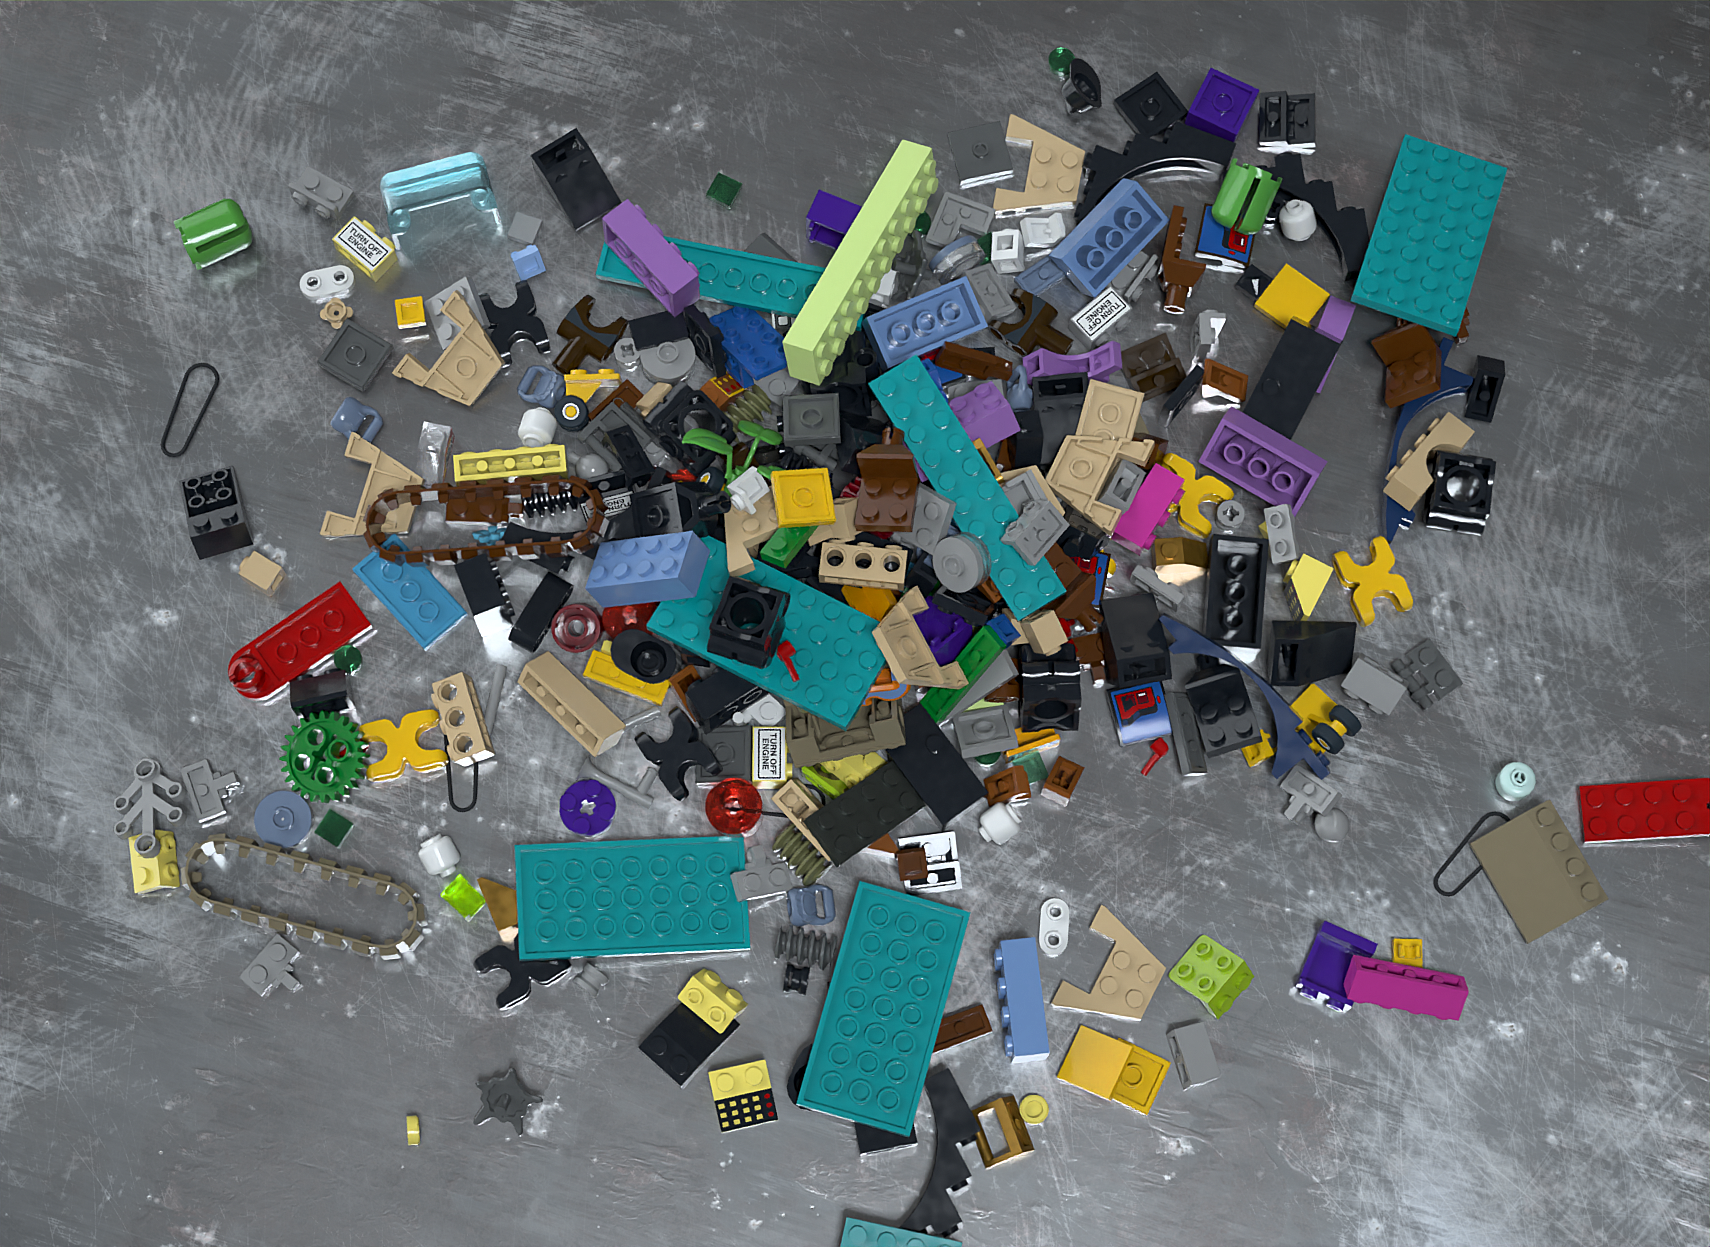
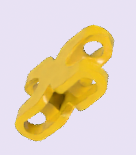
M1167 453L1162 459V467L1185 479L1182 488L1185 490L1184 496L1178 505L1173 503L1168 512L1171 514L1178 512L1177 522L1185 531L1201 539L1208 538L1212 531V525L1210 521L1199 513L1198 505L1205 501H1212L1220 505L1224 501L1232 500L1234 493L1230 487L1213 476L1205 475L1196 480V469L1193 464L1176 454Z
M1383 536L1372 539L1369 546L1372 563L1368 566L1355 564L1345 551L1332 554V566L1340 585L1347 589H1355L1350 598L1349 605L1361 627L1371 625L1375 619L1372 600L1375 597L1390 599L1399 612L1411 610L1413 606V599L1405 579L1399 574H1389L1394 566L1395 557Z
M432 709L408 713L402 718L399 728H396L387 719L361 725L357 731L365 733L361 738L368 743L383 742L387 745V754L383 760L369 765V769L366 770L367 780L382 782L400 778L404 774L406 764H410L415 771L420 773L446 766L449 760L448 755L443 750H424L418 746L421 734L439 724V713Z

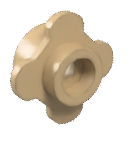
M332 298L325 305V308L320 311L321 319L328 320L334 329H340L343 322L353 315L352 308L346 307L340 298Z

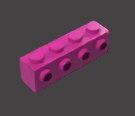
M1353 955L1343 983L1347 999L1356 1003L1363 1004L1366 1002L1379 1005L1385 1009L1396 1008L1406 1010L1416 1015L1427 1014L1441 1020L1452 1019L1459 1021L1469 993L1464 976Z

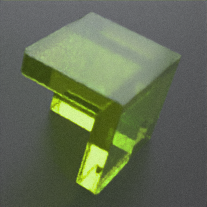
M461 874L440 894L442 899L467 922L486 904L484 897Z

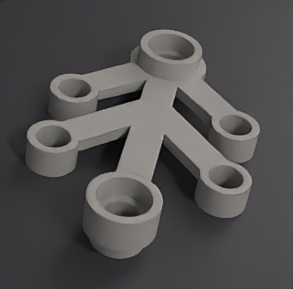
M144 758L138 761L134 767L135 780L113 802L115 810L125 815L122 820L114 825L113 832L122 840L128 839L133 834L132 825L142 814V834L135 840L134 848L143 858L148 859L156 857L160 852L161 846L159 840L155 837V809L165 815L167 820L175 827L183 825L187 818L181 808L173 807L155 795L154 784L164 789L167 796L174 802L184 799L186 790L180 783L172 782L162 775V767L158 761ZM142 789V796L133 806L131 800ZM179 789L178 793L173 795L174 791ZM177 814H179V817H178L177 819L173 820L174 817H175ZM126 827L125 831L120 833L122 828Z

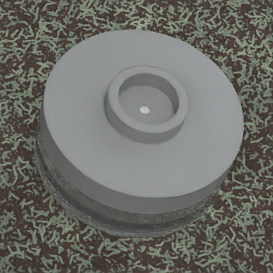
M688 338L674 343L665 342L661 343L658 347L641 350V369L645 378L654 385L657 382H662L674 387L679 381L686 383L695 370V348L691 340Z
M959 532L941 540L936 545L933 552V567L936 576L944 586L951 591L961 593L982 585L988 579L991 572V557L986 545L979 537L969 532Z

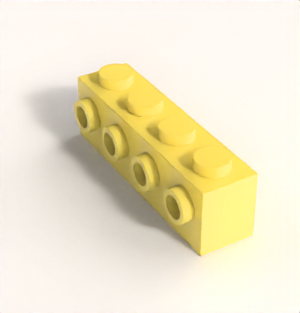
M548 444L544 447H519L513 450L494 449L488 452H464L459 455H453L456 486H459V482L477 481L481 485H485L487 480L505 479L508 483H513L515 478L533 477L536 481H542V477L547 475H560L562 478L569 479L565 445Z

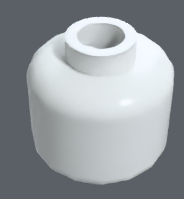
M1291 200L1279 211V221L1285 237L1294 241H1303L1308 239L1316 230L1317 222L1314 209L1310 203Z
M542 407L526 411L518 430L519 438L526 447L531 448L544 447L551 444L557 428L556 418L549 410Z
M998 802L980 815L979 819L982 826L978 829L987 842L993 840L1001 845L1020 831L1019 823L1022 822V819L1010 803L1005 805L1002 802Z
M439 833L420 844L422 849L419 850L418 857L429 875L440 874L443 878L457 870L455 864L460 861L461 855L449 836L442 837Z

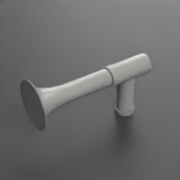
M588 755L576 777V781L579 778L597 780L601 784L624 795V797L649 809L654 798L647 795V792L656 776H658V771L648 767L640 785L636 789L597 769L591 763L590 755Z

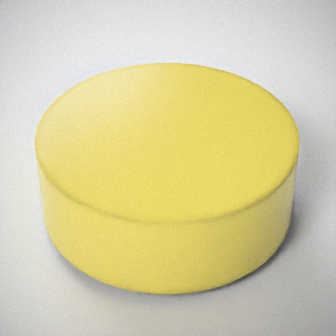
M1029 1095L1022 1100L1019 1111L1024 1122L1030 1125H1037L1046 1119L1049 1107L1046 1100L1041 1096Z
M417 1115L406 1116L408 1146L419 1145Z

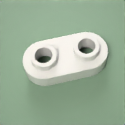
M343 265L309 271L300 280V289L303 295L310 300H320L347 294L355 286L353 272L350 268ZM338 275L345 276L342 281H336ZM311 281H318L316 286H309Z
M1052 898L1047 900L1040 911L1038 945L1045 955L1051 957L1062 954L1068 943L1069 908L1061 899ZM1058 908L1060 916L1053 917L1050 914V910ZM1055 936L1058 938L1059 943L1053 946L1049 944L1048 938Z

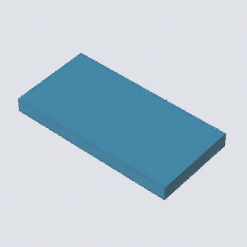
M395 533L383 543L387 550L393 544L400 547V552L410 551ZM371 552L352 569L353 572L425 651L468 615L426 567H412L407 562H404L400 567L379 558L380 552Z

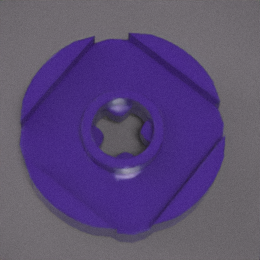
M583 780L571 785L564 795L561 796L559 812L563 824L571 833L592 838L605 833L611 827L617 806L612 792L605 785L597 780ZM585 802L589 804L594 803L596 805L593 808L594 814L590 816L587 813L581 814L582 804Z

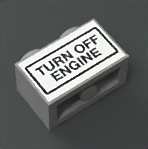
M1110 285L1070 319L1068 329L1091 351L1096 346L1099 348L1105 345L1111 337L1109 335L1116 329L1118 331L1123 330L1130 323L1131 320L1129 318L1132 307Z

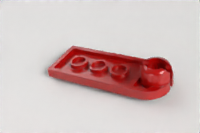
M339 581L239 649L232 656L228 665L229 680L238 693L248 700L263 701L269 699L290 685L289 682L296 681L297 677L306 674L373 627ZM255 673L254 678L242 683L244 679Z
M1710 778L1579 786L1584 844L1710 836V808L1707 809V804H1710Z

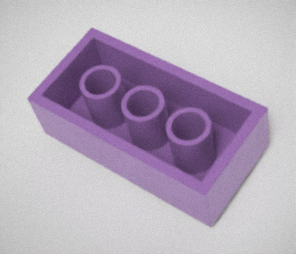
M626 199L602 218L605 243L674 317L683 312L685 307L694 304L700 299L698 269L692 262L689 261L687 263L681 257L682 254L674 243L671 242L669 244L664 239L662 230L655 223L651 225L646 219L645 212L639 205L636 204L634 206Z
M992 381L980 384L973 391L956 397L948 403L971 441L973 442L980 438L986 448L1021 430L1010 404ZM915 460L921 482L928 480Z
M1231 406L1220 421L1198 462L1274 506L1290 504L1292 514L1295 517L1328 461Z

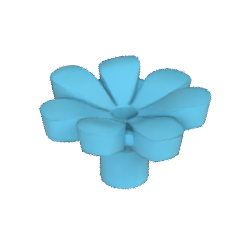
M489 526L488 531L479 530L473 532L472 535L480 543H487V546L495 545L496 541L503 537L506 528L498 529L497 526Z

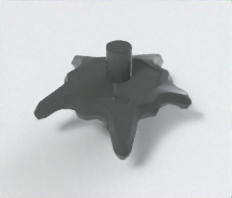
M913 230L914 244L911 251L906 252V257H894L891 268L893 271L900 272V285L898 291L891 297L893 301L898 300L905 293H908L907 300L914 298L923 279L929 281L932 278L933 272L926 269L928 260L926 259V253L923 251L922 238L918 230Z
M511 1068L505 1077H494L489 1082L478 1081L475 1083L477 1088L482 1090L483 1094L480 1100L483 1106L473 1119V1124L478 1125L489 1117H495L502 1123L511 1122L517 1134L521 1135L523 1133L522 1118L528 1114L529 1105L533 1102L541 1103L543 1099L528 1093L519 1082L515 1068Z

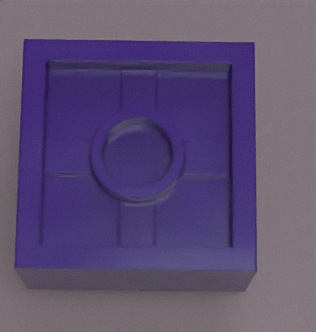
M1210 68L1188 111L1185 124L1235 143L1256 102L1259 89Z
M818 190L806 216V238L811 243L815 241L837 250L862 206Z
M929 595L925 598L929 609L913 616L939 667L952 663L972 640V625L964 622V617L955 613L950 615L940 611L937 608L938 605L932 603L933 597Z

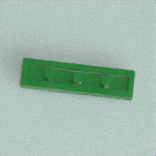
M990 625L983 626L953 661L958 662L969 684L961 689L932 687L919 702L936 723L944 721L1007 647Z

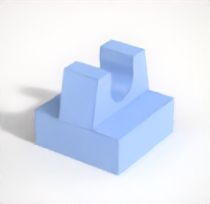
M530 244L526 246V249L519 252L514 251L510 255L521 281L546 271L536 245L532 246Z

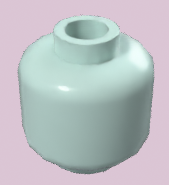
M1521 762L1507 764L1497 774L1495 780L1498 793L1509 801L1525 799L1534 790L1536 784L1533 770L1527 764Z

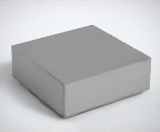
M516 212L507 237L510 240L533 246L543 222L541 219Z

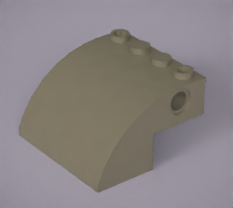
M888 662L886 663L884 668H890ZM872 698V704L861 707L859 715L851 722L847 731L809 713L802 714L796 705L783 699L786 710V743L795 768L810 767L817 763L831 760L838 761L845 757L859 754L866 755L873 751L887 748L894 749L898 746L906 745L901 698L894 701Z

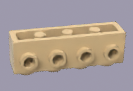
M549 651L525 664L517 682L594 757H597L618 743L626 725Z

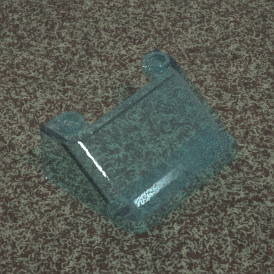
M469 152L391 172L383 176L380 181V191L387 222L396 250L402 249L398 236L405 234L411 227L410 211L470 196L476 210L484 213L493 211L496 224L501 223L483 157L478 153Z

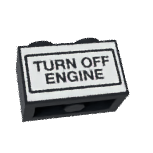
M624 470L585 479L592 484V490L598 489L602 493L609 508L604 512L605 518L624 512L631 506L629 494L637 493L635 484L630 490L626 488L625 483L628 477ZM583 493L580 498L578 497V501L587 522L589 518H592L593 510H588L585 503L591 497Z

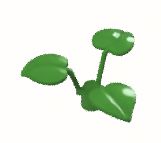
M740 421L738 428L742 432L756 438L744 466H736L733 470V447L727 444V440L724 437L706 429L695 428L685 434L682 444H696L721 454H727V471L724 477L728 480L723 491L732 497L727 486L748 470L760 439L769 444L778 445L783 439L780 433L751 421ZM773 465L769 467L759 466L757 468L759 474L770 480L772 471L785 470Z

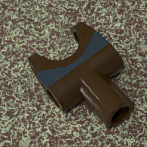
M1014 288L1009 296L1018 305L1024 318L1015 324L991 320L987 327L989 332L1005 347L1021 357L1031 354L1036 346L1056 354L1067 355L1074 340L1051 326L1058 316V311L1040 297L1023 289Z
M586 295L568 312L557 329V335L568 341V343L553 361V367L562 375H568L571 370H578L588 356L601 364L605 363L614 352L616 343L622 339L628 326V320L621 316L615 322L605 327L592 325L589 322V317L596 299Z

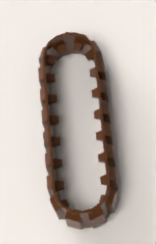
M547 475L542 477V481H536L533 477L515 478L513 483H508L505 479L487 480L485 485H481L477 481L459 482L457 487L452 486L450 483H435L429 489L422 485H406L401 491L391 488L379 494L378 499L373 505H368L363 519L367 530L363 535L369 548L375 553L380 552L379 558L400 567L404 562H407L412 567L430 566L431 561H435L439 565L457 564L458 559L466 561L486 553L487 557L495 560V562L512 561L514 555H518L523 560L540 559V555L546 553L550 558L567 557L568 552L576 551L580 555L594 548L593 543L599 537H604L609 523L605 518L604 512L609 508L598 489L592 490V484L588 480L573 475L568 480L560 475ZM572 491V495L579 498L583 493L591 497L585 502L588 510H593V516L588 519L586 524L588 528L583 533L580 531L574 534V538L561 541L560 537H551L549 542L533 543V539H524L523 543L506 544L503 540L496 541L495 545L478 546L477 542L468 543V547L450 548L449 544L441 545L440 549L423 550L422 546L413 547L412 551L400 552V547L392 544L388 550L383 545L387 538L384 532H381V527L384 525L387 513L399 508L400 504L411 502L412 506L421 505L422 501L439 500L440 504L449 503V499L466 498L467 502H474L478 497L494 496L495 500H503L506 495L521 494L522 498H531L534 493L549 492L550 496H559V492Z

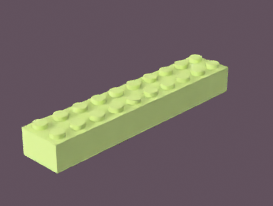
M902 140L782 342L791 377L820 386L824 377L831 373L833 362L837 355L842 354L849 334L852 335L854 333L859 317L867 311L870 298L873 293L876 294L878 292L881 279L885 273L890 271L895 255L902 251L908 233L913 232L916 219L920 213L922 214L925 211L927 200L938 188L939 180L936 178V161L933 159L932 148Z

